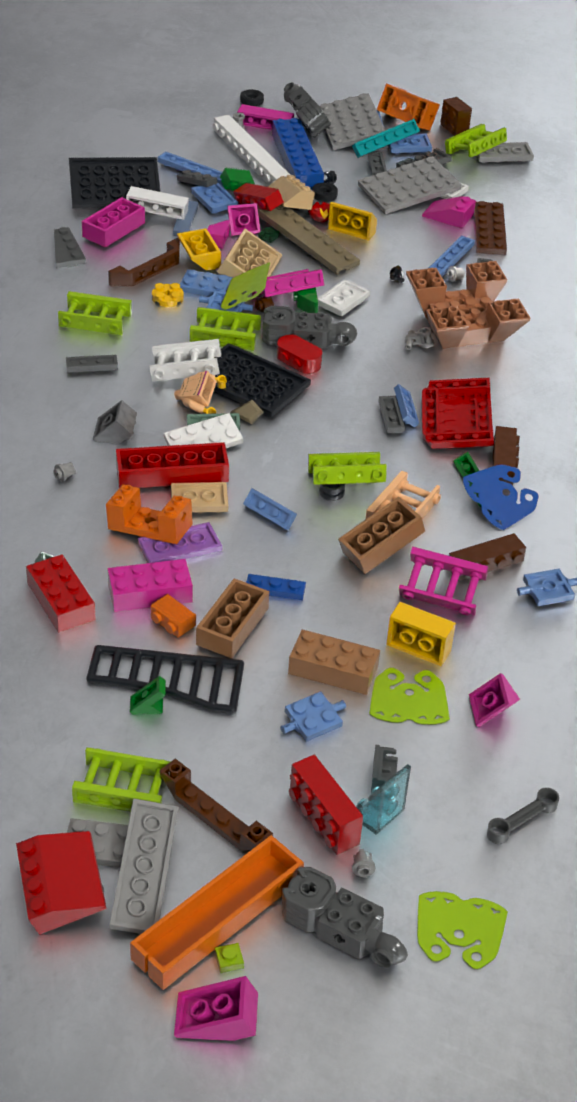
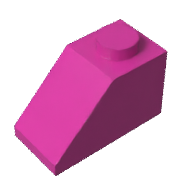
M230 220L209 225L207 229L219 249L224 248L229 237Z

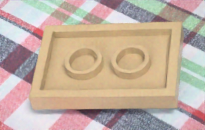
M226 482L171 483L172 497L175 495L191 499L192 512H228Z

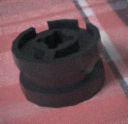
M320 484L319 493L326 500H340L345 494V484Z

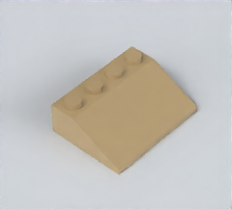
M244 229L217 272L220 275L234 278L270 262L267 275L269 277L282 254L247 229Z

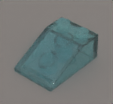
M409 764L405 765L380 787L376 786L366 799H361L356 806L363 815L362 825L375 835L405 810L411 771Z

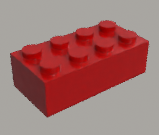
M63 554L26 566L27 583L58 633L96 620L95 602Z
M314 754L293 763L290 774L289 795L293 801L298 803L305 817L308 816L315 831L320 832L327 847L332 848L335 854L339 855L360 845L363 815L317 756Z

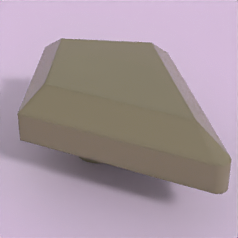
M251 400L230 413H239L240 419L253 424L264 412Z

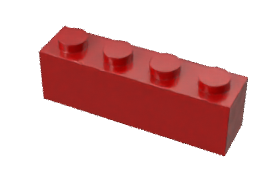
M245 183L233 191L238 205L257 203L258 209L272 211L284 203L279 189Z

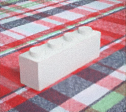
M133 186L130 187L126 195L127 200L145 207V212L184 220L188 212L189 198Z

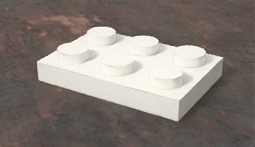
M343 280L318 298V305L337 315L343 316L370 297V291L352 282Z

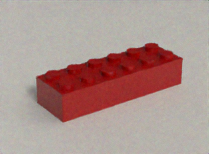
M225 442L116 449L119 488L122 485L148 488L171 486V483L229 482V461Z

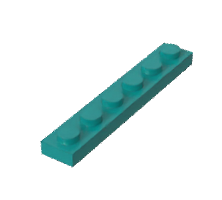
M412 119L354 143L352 148L357 158H360L417 134L420 130L415 119Z

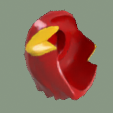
M316 202L312 209L308 210L310 217L321 223L328 221L330 204L322 202L320 205L319 202Z

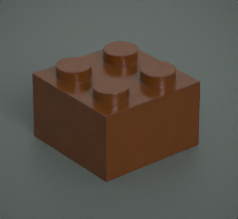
M458 97L444 99L440 125L454 136L470 128L472 108Z

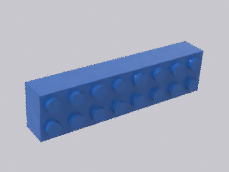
M300 119L273 120L272 136L287 172L295 176L296 179H299L300 182L305 183V186L310 187L311 190L315 184L324 183V172Z

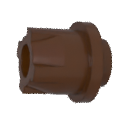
M271 296L256 298L255 308L261 313L264 312L265 308L274 306Z

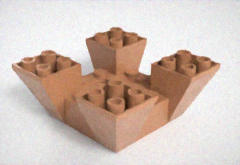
M497 261L466 264V289L446 292L447 286L437 268L406 271L419 305L442 349L502 342L531 319L519 299L495 301L507 283V278Z

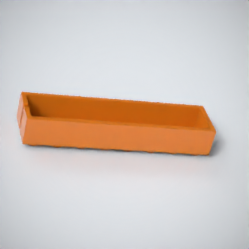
M270 835L131 941V960L144 973L148 971V976L164 990L215 950V947L220 946L282 896V889L288 888L290 881L297 876V869L304 867V862Z

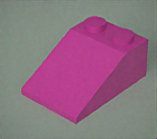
M464 196L437 200L424 211L422 217L463 228L474 216L476 200Z
M243 976L178 992L174 1036L176 1038L235 1041L256 1036L257 990L248 978Z

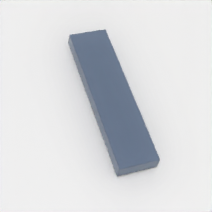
M189 201L188 212L184 220H176L173 229L174 236H177V233L190 231L198 209V202Z

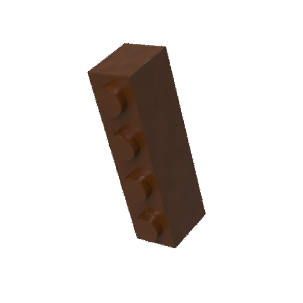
M496 426L492 467L506 465L518 468L520 436L517 435V428ZM509 471L507 473L509 477H515L514 472ZM499 478L500 481L510 483L513 486V482Z
M513 533L451 552L449 556L488 566V572L524 561L526 546ZM461 575L458 582L469 579L470 576Z

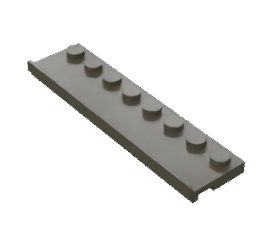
M279 205L272 211L258 209V215L261 219L336 275L342 270L347 271L360 265V259L289 207Z

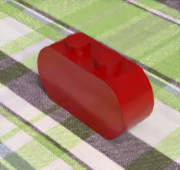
M285 335L278 339L277 359L301 373L312 374L321 369L322 349L297 335Z

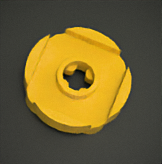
M157 283L152 290L153 302H159V305L163 307L176 306L177 302H182L184 299V292L178 283Z

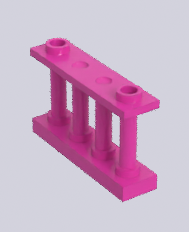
M304 269L269 276L266 280L265 289L259 295L263 294L264 297H270L324 286L322 269L314 271Z
M412 546L410 556L411 561L414 562V567L408 585L400 584L399 586L400 596L407 600L415 599L456 610L462 615L469 616L471 614L475 616L476 605L471 603L478 581H486L488 566ZM423 565L432 566L433 568L426 591L415 589ZM442 570L451 571L452 573L445 596L434 594L440 571ZM461 575L470 576L471 578L464 601L453 599L456 585Z

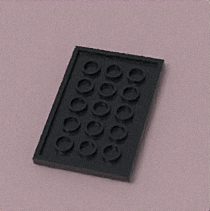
M157 157L69 158L72 209L104 208L121 197L126 199L131 186L160 192Z
M230 343L221 348V357H215L217 358L220 372L215 377L224 375L227 383L225 389L218 388L216 383L214 391L241 404L253 400L262 409L263 414L271 418L311 385V379Z

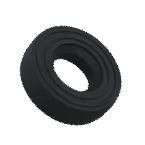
M244 90L240 94V102L244 105L259 106L264 102V94L259 90Z
M317 183L312 188V191L315 192L314 199L321 202L333 201L338 196L337 187L331 183Z

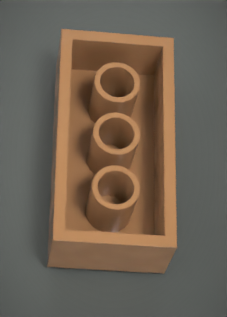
M397 497L338 540L343 554L366 574L423 534L425 528L422 517L400 497Z
M234 578L196 627V645L232 659L269 609V591Z
M302 629L289 656L288 674L367 695L378 669L380 650Z

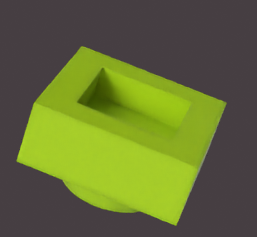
M239 943L215 947V956L220 973L244 969V960Z

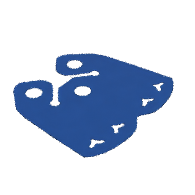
M496 465L463 477L464 487L472 500L481 504L482 513L487 520L501 530H505L532 513L537 506L539 498L537 492L527 488L522 489L520 492L521 503L517 504L518 492L512 484L499 480V478H503L504 480L518 483L521 471L516 467ZM512 471L515 473V477L511 478L507 473ZM508 489L510 495L505 496L502 491ZM530 494L532 495L533 499L531 501L526 500L525 495Z

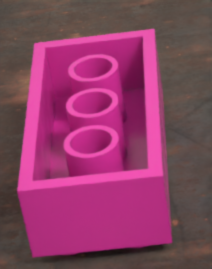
M121 197L82 220V237L106 248L145 223V207Z
M186 559L108 568V586L114 612L151 608L152 603L154 604L155 601L157 602L166 594H169L181 604L193 602V585Z

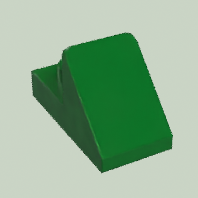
M159 676L130 696V713L162 714L163 697L166 693V680Z

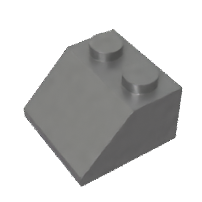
M121 400L98 417L93 440L95 442L121 443L124 440H129L134 434L133 429L136 424L137 412Z

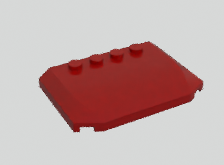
M490 377L429 381V386L422 390L423 439L431 449L494 446Z

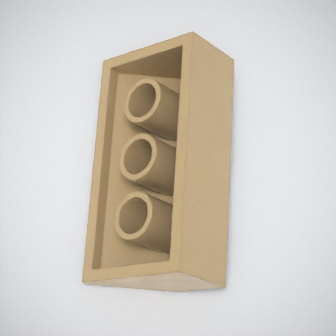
M281 176L268 186L279 189L284 201L281 204L283 207L312 209L315 192L310 187L305 186V183L296 179L295 176Z

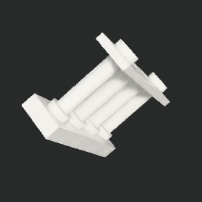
M219 339L152 347L155 365H149L152 381L188 378L207 370L212 375L220 374L218 361L215 358L221 357Z

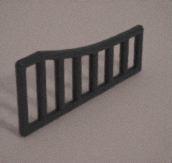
M96 645L94 647L86 677L89 683L142 689L149 683L137 681L141 659H154L149 683L159 677L162 660L174 661L169 687L165 689L166 696L213 712L234 714L237 711L244 670L243 660ZM101 653L113 655L108 676L96 675ZM121 656L133 657L128 679L116 677ZM182 662L195 663L189 694L177 690ZM203 664L215 665L209 701L197 697ZM223 666L235 667L229 705L217 703Z

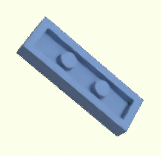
M398 384L394 387L403 422L415 428L419 424L411 393Z
M251 488L243 503L286 530L290 529L297 516V513Z

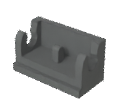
M375 745L371 792L395 795L398 757L387 756L386 754L394 755L396 754V749Z

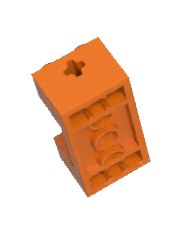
M386 83L377 110L404 122L415 119L419 128L431 130L440 104ZM406 102V108L403 110L402 105Z
M122 485L106 503L108 529L178 544L193 524L191 499L174 495L162 511H158L148 507H141L140 488Z

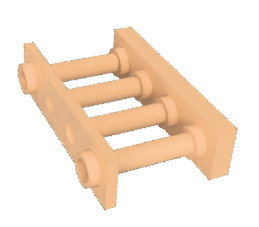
M401 470L366 510V519L397 497H400L406 504L416 507L415 512L423 519L431 508L439 503L441 499V494H439L440 486L437 485L431 492L409 484V481H407L408 473ZM407 490L424 497L425 500L421 502L401 494V492Z

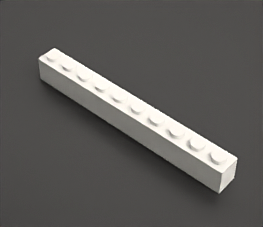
M230 115L214 118L213 130L268 185H271L281 176L287 177V175H291Z

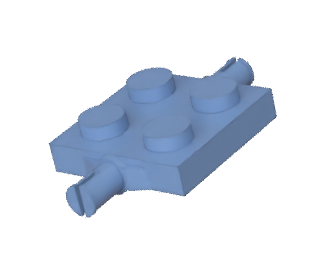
M215 290L210 297L200 296L199 302L207 303L206 308L225 310L221 308V304L226 292ZM237 300L231 301L228 305H233ZM241 302L225 311L241 312L246 310L252 312L253 305Z
M559 568L524 574L523 581L526 587L517 588L518 596L530 594L537 606L574 600L575 593L571 586H577V578L568 579Z
M320 691L285 706L284 712L289 717L290 723L280 726L281 732L286 734L296 730L307 742L342 727L343 721L337 714V711L345 709L346 703L344 700L331 704Z

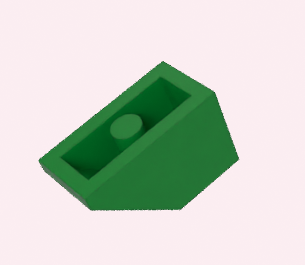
M316 287L293 292V301H296L297 308L307 313H318Z

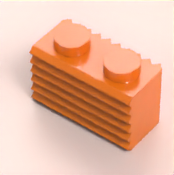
M166 594V596H163V598L151 605V619L153 622L159 623L160 626L165 627L169 634H173L177 638L196 626V614L169 594Z

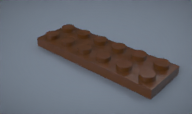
M476 202L474 210L476 253L506 255L507 243L503 203Z

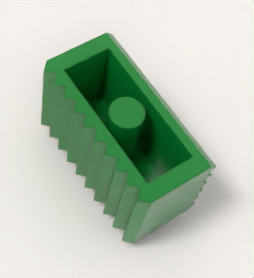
M226 167L220 175L224 189L235 191L245 183L255 184L249 170Z

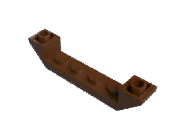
M176 238L167 242V252L131 270H127L122 266L109 270V285L135 286L178 265L180 259V240Z
M176 758L159 771L174 799L237 849L252 850L270 835L273 836V833L257 820L250 826L246 825L191 782V770Z

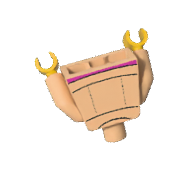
M208 370L199 372L196 375L185 378L181 389L176 390L174 396L177 400H181L185 407L200 414H216L215 408L209 407L206 409L205 407L209 406L216 383L218 388L225 389L227 379L224 375L215 377Z

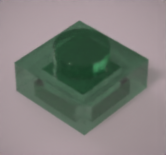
M268 227L258 233V238L268 243H272L279 237V231Z

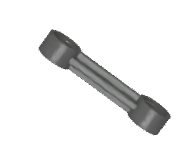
M552 788L540 789L535 801L506 819H492L488 824L487 838L495 844L506 843L510 832L541 812H554L558 806L559 794ZM541 798H549L553 800V803H546ZM500 828L504 830L506 833L498 834L495 833L492 829Z

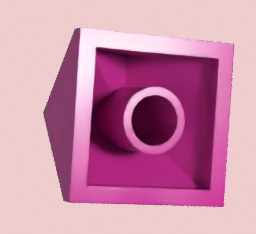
M257 203L227 206L231 236H240L244 229L253 234L261 233Z
M502 673L469 694L477 727L482 726L520 700Z

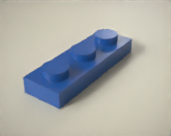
M248 574L246 581L248 584L269 591V596L303 601L306 582L254 574Z

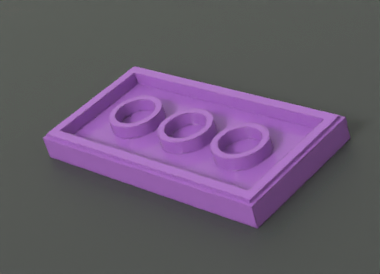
M210 522L191 526L178 544L146 537L138 538V545L147 563L189 559L222 551V544Z

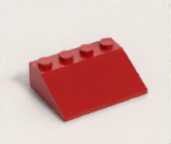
M90 831L37 835L16 843L28 919L39 935L107 909Z

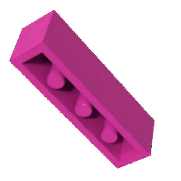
M244 104L237 111V113L245 115L243 125L272 130L273 120L294 118V113Z

